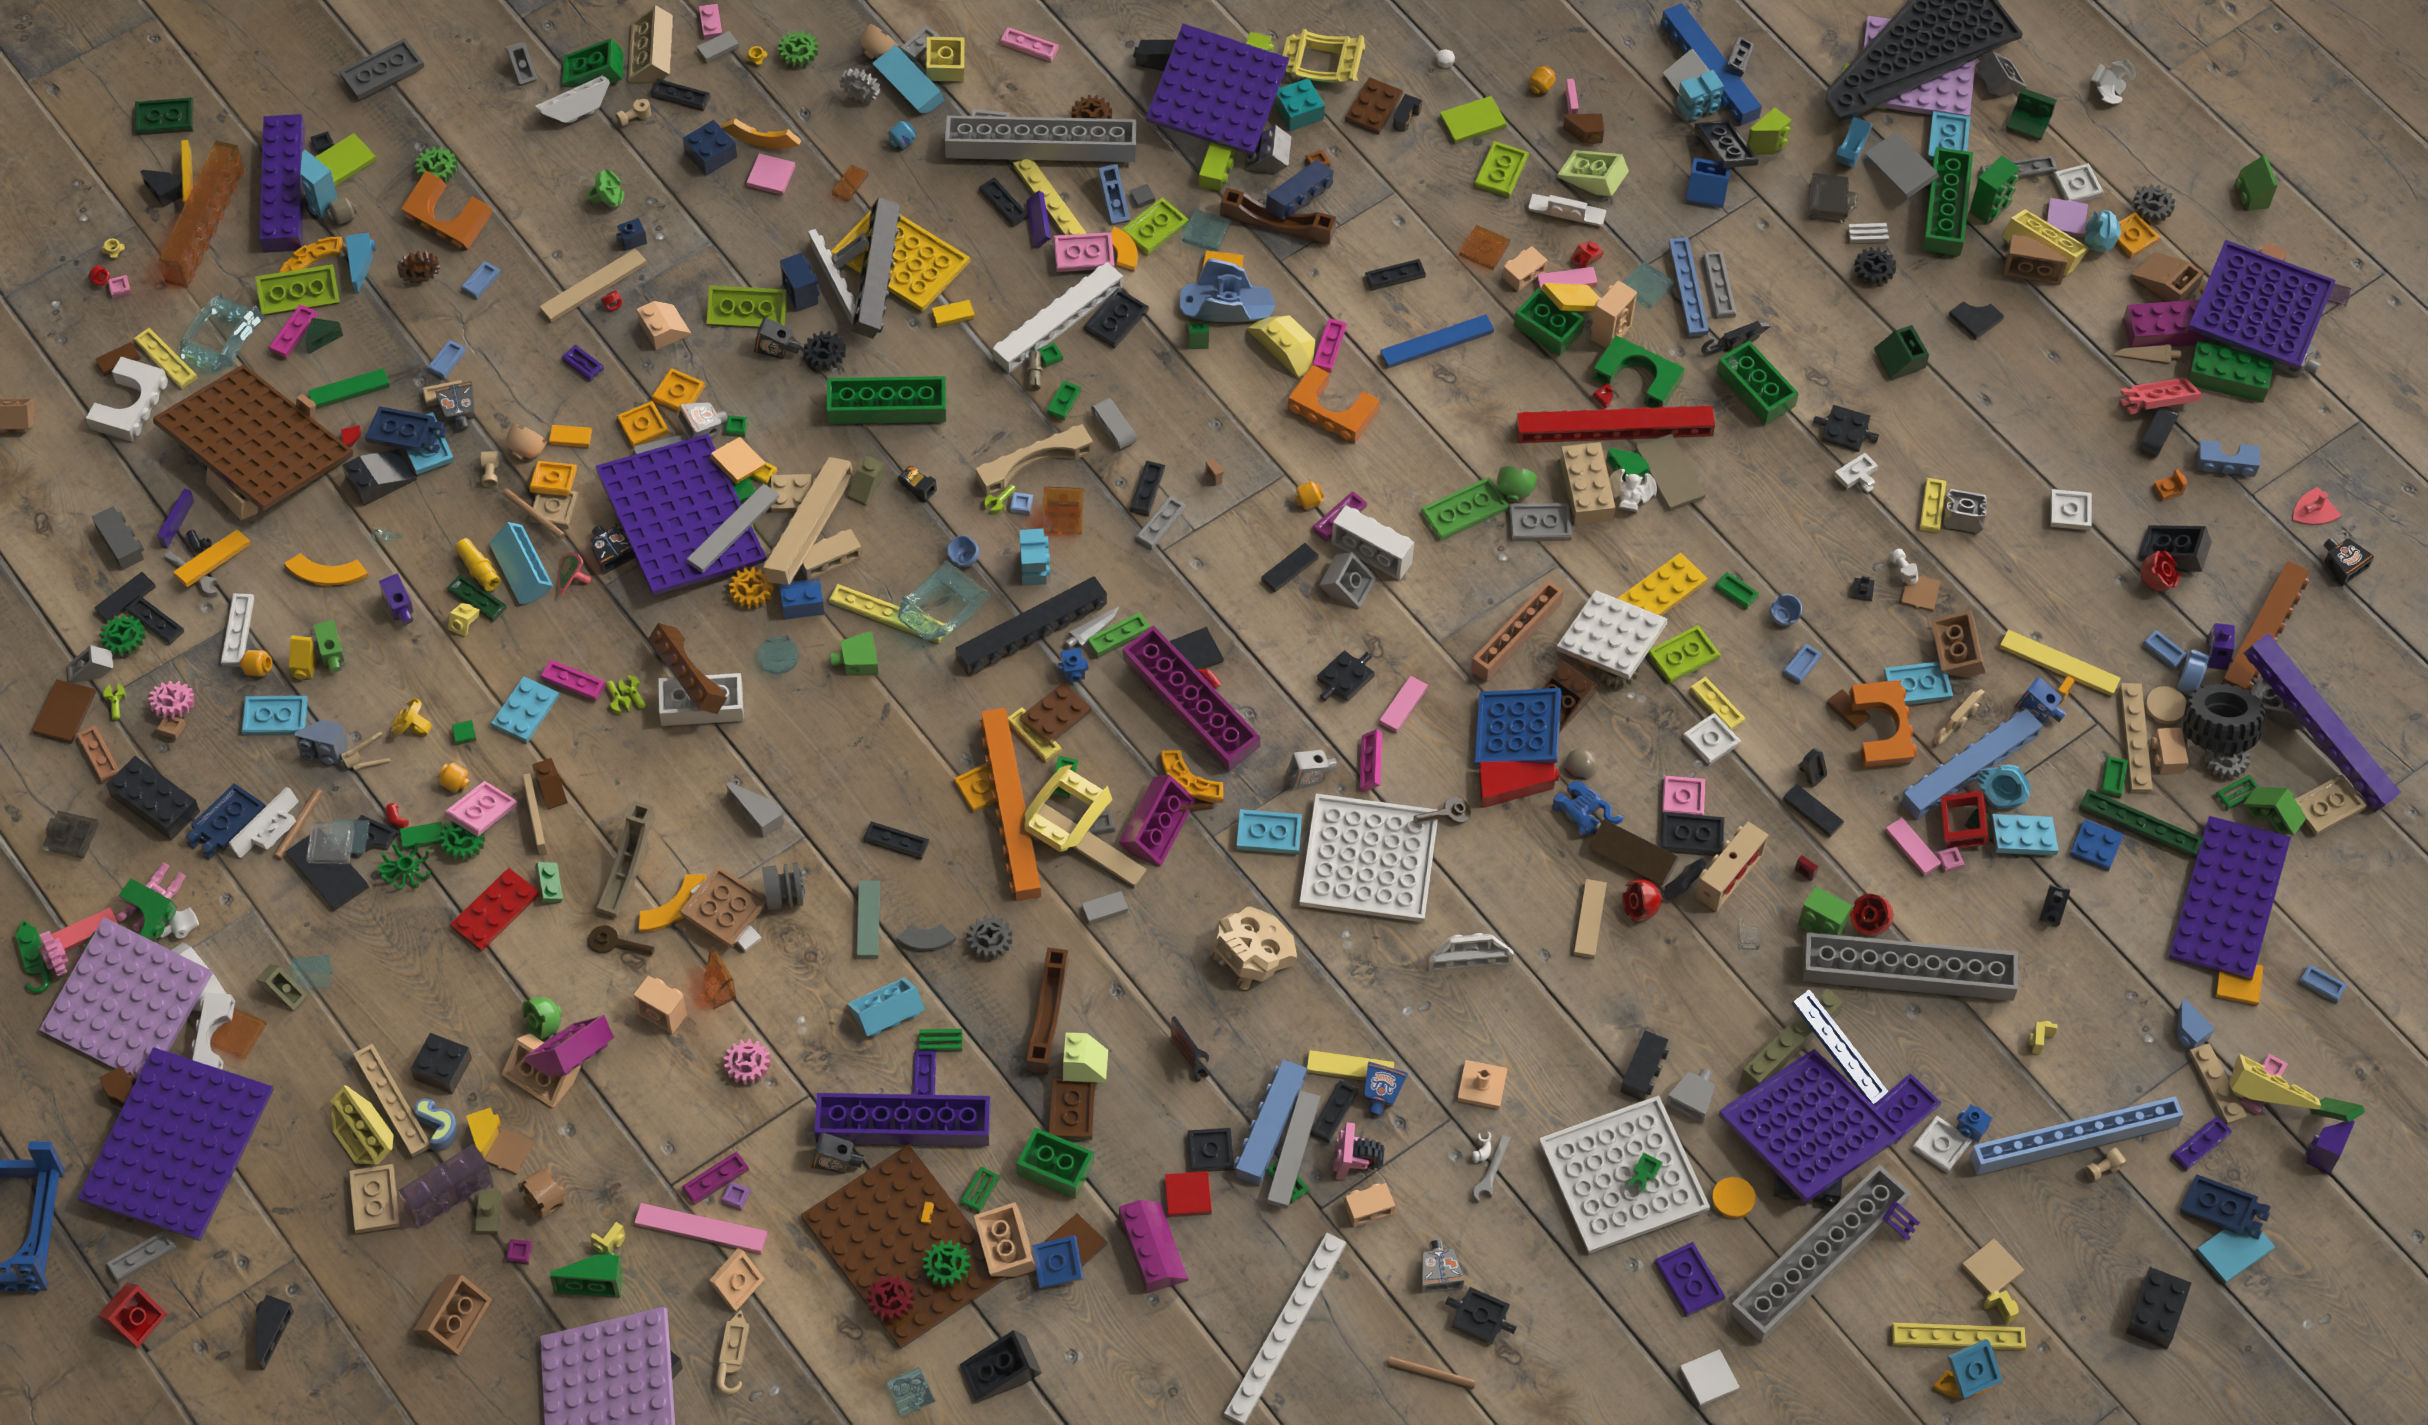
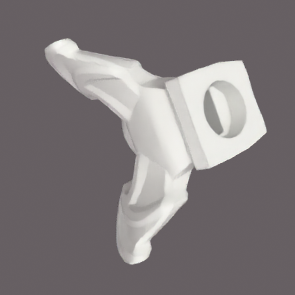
M2126 58L2124 62H2112V68H2105L2104 65L2100 64L2091 81L2094 83L2099 82L2101 85L2097 88L2103 96L2101 99L2109 104L2121 103L2122 97L2115 95L2114 92L2116 91L2121 95L2125 90L2128 81L2122 79V77L2127 76L2131 81L2135 79V67Z
M1619 469L1609 478L1614 499L1620 497L1621 500L1618 509L1637 512V504L1640 501L1645 504L1652 495L1656 497V482L1650 474H1645V483L1642 485L1640 483L1643 477H1639L1636 474H1626V482H1624L1622 476L1625 470Z

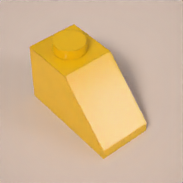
M291 635L289 652L291 675L299 680L312 679L317 663V655L312 638Z
M491 1107L466 1115L481 1162L485 1160L499 1135L498 1127L501 1126L498 1114L493 1115Z

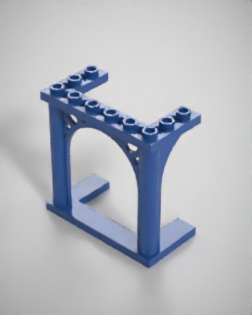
M29 1141L28 1151L33 1160H0V1177H38L29 1236L25 1244L14 1256L0 1263V1270H6L7 1272L0 1273V1290L11 1293L18 1290H27L32 1293L48 1290L49 1282L45 1276L58 1179L59 1177H64L65 1171L52 1142ZM11 1265L13 1266L16 1273H13L11 1271Z

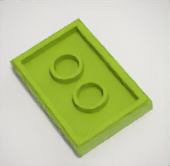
M1492 96L1440 112V118L1455 144L1506 128L1507 126Z
M354 133L315 157L331 170L335 186L377 161L372 151Z
M1493 141L1475 180L1474 187L1510 198L1529 157V152Z
M1161 198L1121 230L1132 238L1139 249L1149 255L1189 224V219L1164 198Z
M1699 625L1659 644L1647 653L1669 684L1719 659L1721 655Z

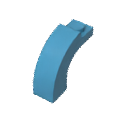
M1853 118L1844 143L1841 147H1838L1836 152L1837 162L1851 167L1856 165L1873 126L1872 123Z

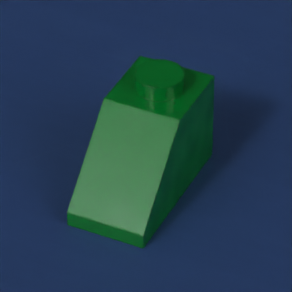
M1614 448L1608 449L1606 461L1614 471L1619 469L1625 470L1622 476L1624 482H1626V474H1636L1639 477H1643L1642 481L1645 480V474H1649L1650 466L1638 453Z

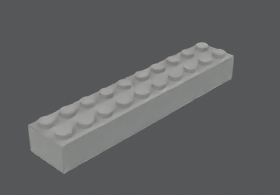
M947 116L945 155L946 158L1135 162L1136 119Z
M1806 933L1803 944L1802 981L2014 1001L2018 990V952Z
M1878 1165L1732 1303L1729 1314L1762 1343L1887 1224L1882 1218L1892 1202L1895 1201L1904 1208L1908 1204L1912 1193Z

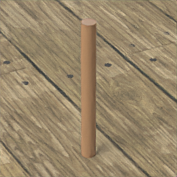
M509 489L503 491V495L553 535L560 540L564 538L565 533L512 491Z
M315 788L297 817L296 822L292 825L274 854L277 859L281 860L284 856L285 851L289 848L322 795V790Z
M1391 1356L1388 1362L1390 1366L1473 1389L1475 1387L1476 1380Z

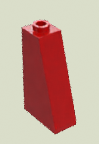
M1521 761L1480 762L1481 808L1554 789L1555 781H1559V770L1555 769V763L1544 764Z

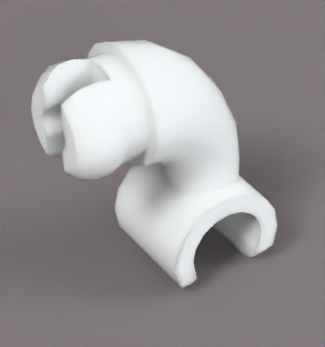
M1487 1132V1139H1482L1480 1133L1478 1134V1144L1483 1147L1478 1151L1472 1152L1474 1163L1483 1162L1489 1157L1491 1152L1490 1132Z

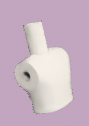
M189 907L183 911H176L173 919L169 920V925L164 927V932L160 937L164 938L172 932L179 939L187 936L192 929L199 926L193 910Z

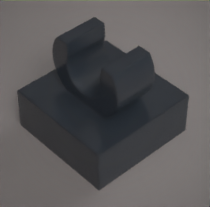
M1865 576L1854 578L1852 598L1872 601L1875 580H1869L1870 577Z

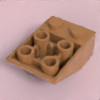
M2154 252L2130 276L2166 302L2185 301L2200 286L2204 272L2188 261Z

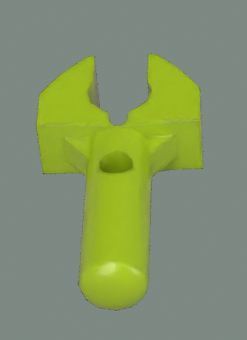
M1009 485L997 497L989 494L985 498V510L990 505L996 504L990 510L991 515L1000 514L1004 510L1002 502L1016 491L1015 486Z
M627 675L631 687L624 685V682L620 679L619 691L622 696L630 694L639 709L645 708L646 704L637 692V688L640 687L638 679Z
M608 681L606 687L613 698V702L609 703L613 713L622 716L619 703L625 705L629 712L631 700L629 696L622 697L614 682Z
M118 683V692L115 693V696L112 694L110 684L104 690L105 701H111V718L113 720L120 719L119 701L126 698L125 689Z

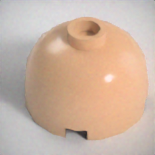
M869 24L861 36V44L865 49L864 54L872 60L874 57L878 59L894 45L898 47V44L889 35L883 34L881 29Z
M513 423L506 436L507 445L513 451L511 454L521 460L523 457L530 459L538 456L546 446L547 441H542L544 438L529 428L524 427L522 430L518 428L519 424Z

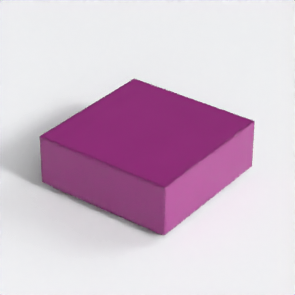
M510 1239L506 1261L529 1265L533 1246L532 1241Z

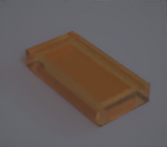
M851 164L832 190V195L849 202L868 177V172Z

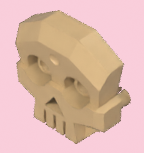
M1246 907L1238 914L1233 913L1220 919L1214 930L1213 949L1210 952V956H1213L1212 959L1218 961L1223 959L1240 977L1237 981V986L1240 985L1239 988L1242 990L1249 989L1253 979L1262 982L1272 977L1275 971L1293 966L1297 959L1293 935L1274 915L1256 908Z

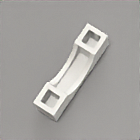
M205 993V998L200 1003L201 1019H198L196 1023L197 1039L192 1044L194 1061L223 1069L224 1062L219 1055L212 1052L210 1042L213 1033L218 1027L232 1022L235 1000L232 995Z

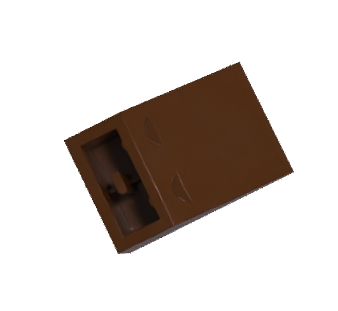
M1563 660L1542 688L1561 689L1559 733L1583 709L1599 688L1596 683Z

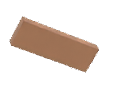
M94 725L76 735L101 783L104 784L112 779L120 770Z

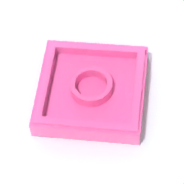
M759 153L747 180V187L783 195L795 169V162Z
M1664 776L1662 813L1704 815L1705 779Z

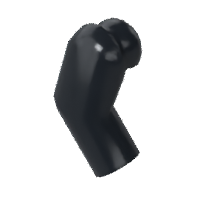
M189 530L186 533L193 549L205 551L211 547V539H199L195 530Z

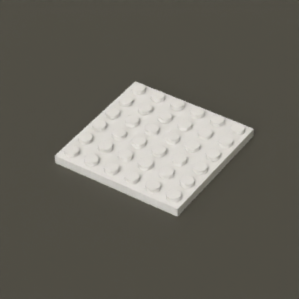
M1316 794L1299 906L1424 922L1438 819L1416 824L1413 817L1437 811V809Z
M1659 1095L1539 1138V1143L1588 1254L1710 1210L1709 1203ZM1644 1152L1662 1161L1663 1165L1653 1183L1648 1180L1646 1181V1190L1641 1194L1640 1188L1642 1185L1635 1183L1633 1188H1630V1180L1637 1176L1633 1173V1170Z

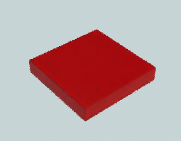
M1208 1171L1165 1174L1168 1217L1212 1214Z

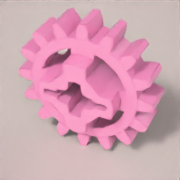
M169 681L168 685L161 683L160 688L155 686L154 692H150V697L148 698L151 711H155L156 716L163 714V719L167 718V716H171V719H174L175 715L182 717L183 712L189 713V708H193V703L195 702L192 688H188L187 684L181 686L180 681L176 684Z
M50 931L40 934L43 945L38 947L48 970L54 968L58 977L66 974L67 970L64 963L68 962V958L59 938L54 940Z
M741 1039L740 1045L737 1046L733 1043V1050H726L727 1056L724 1057L725 1071H728L729 1078L734 1077L736 1083L741 1079L744 1085H746L747 1080L755 1084V1078L762 1080V1073L768 1074L767 1067H771L770 1054L766 1052L765 1045L760 1047L758 1040L752 1044L751 1039H748L747 1043H744Z

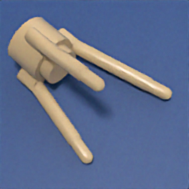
M378 732L354 749L341 754L348 769L353 767L356 771L363 767L391 761L390 758L359 763L362 758L358 751L380 737L382 732Z

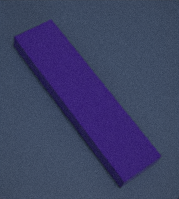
M915 1051L913 1094L935 1095L936 1051Z

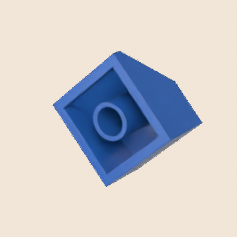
M819 579L791 582L789 586L779 584L784 620L824 615Z

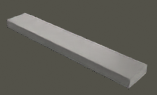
M763 484L687 558V563L701 573H704L779 499V494Z
M1301 1090L1299 1092L1267 1199L1268 1204L1288 1209L1321 1096Z

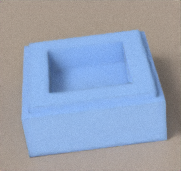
M1013 492L1010 512L1030 515L1033 495Z

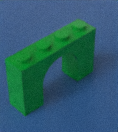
M1616 335L1594 367L1592 379L1603 385L1609 383L1611 386L1619 372L1624 368L1630 366L1643 367L1650 371L1655 379L1646 392L1644 404L1651 408L1665 407L1683 380L1685 368Z
M132 878L129 879L119 894V897L125 903L143 912L145 923L139 935L153 942L163 934L165 925L169 920L173 919L178 908L172 900ZM95 931L93 932V934L91 935V937L89 938V940L87 941V943H86L85 946L83 947V950L86 949V947H87V945L89 944L91 938L93 937Z

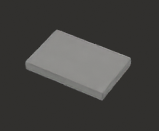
M1569 503L1510 504L1512 541H1561L1572 539Z

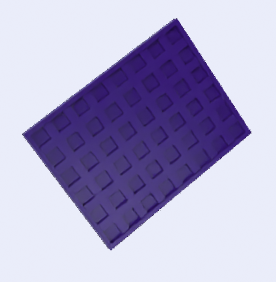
M709 434L596 466V473L652 596L765 563L767 557L752 526H750L704 573H701L687 563V558L742 505L729 477L710 458L711 453L716 451Z
M153 1047L78 1196L79 1202L201 1241L274 1090L273 1086Z

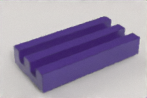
M574 345L562 356V361L590 382L593 380V376H597L599 371L602 372L604 370V366L577 345ZM574 352H576L578 355H580L582 358H584L586 361L592 364L595 368L593 369L583 359L576 356Z
M1895 1201L1892 1202L1882 1218L1901 1237L1908 1241L1911 1238L1909 1233L1915 1232L1914 1225L1918 1226L1920 1224L1915 1217ZM1896 1209L1897 1211H1899L1906 1219L1909 1220V1223H1907L1894 1210ZM1891 1215L1905 1227L1904 1230L1890 1219Z

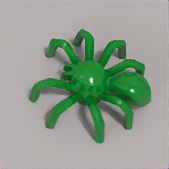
M418 840L414 841V850L409 856H404L399 851L396 843L392 842L391 845L395 853L400 857L397 861H391L384 852L381 853L386 863L380 864L377 869L384 882L392 883L402 875L400 886L392 883L397 890L405 886L406 876H408L410 884L414 888H419L420 881H416L415 884L412 874L421 880L430 879V870L426 871V876H422L417 872L420 870V867H418L420 863L416 862L426 861L429 858L430 851L427 848L423 858L413 859L418 851Z

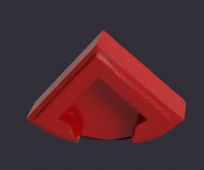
M1609 383L1593 393V397L1605 409L1610 406L1613 398L1612 387Z
M360 425L341 429L343 442L349 448L361 436Z

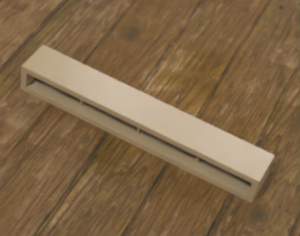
M829 457L826 463L822 465L819 475L814 479L813 485L806 492L803 502L797 507L794 517L790 519L788 527L781 534L779 542L772 549L769 559L763 565V571L768 582L790 585L854 476L851 461Z

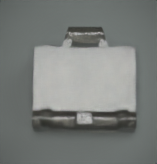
M1819 173L1812 174L1809 197L1810 220L1816 219L1844 223L1848 217V210L1857 209L1858 195L1855 192L1848 191V177Z

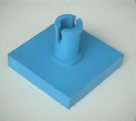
M1987 1339L1947 1356L1962 1398H1967L2003 1381L1990 1341Z

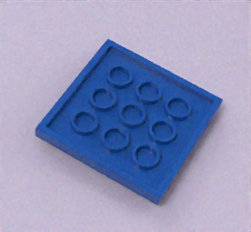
M1561 689L1479 692L1475 753L1476 767L1480 766V762L1498 761L1558 763Z

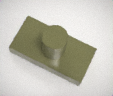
M479 1190L476 1234L498 1235L502 1201L501 1191Z

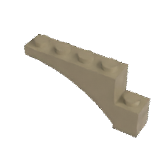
M633 801L626 816V823L616 860L597 906V912L618 917L650 849L647 836L655 821V813L652 806Z

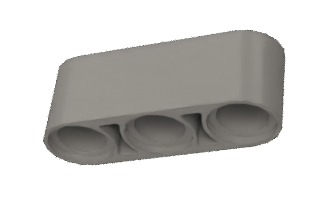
M1110 398L1091 406L1093 416L1118 450L1137 441L1134 430Z

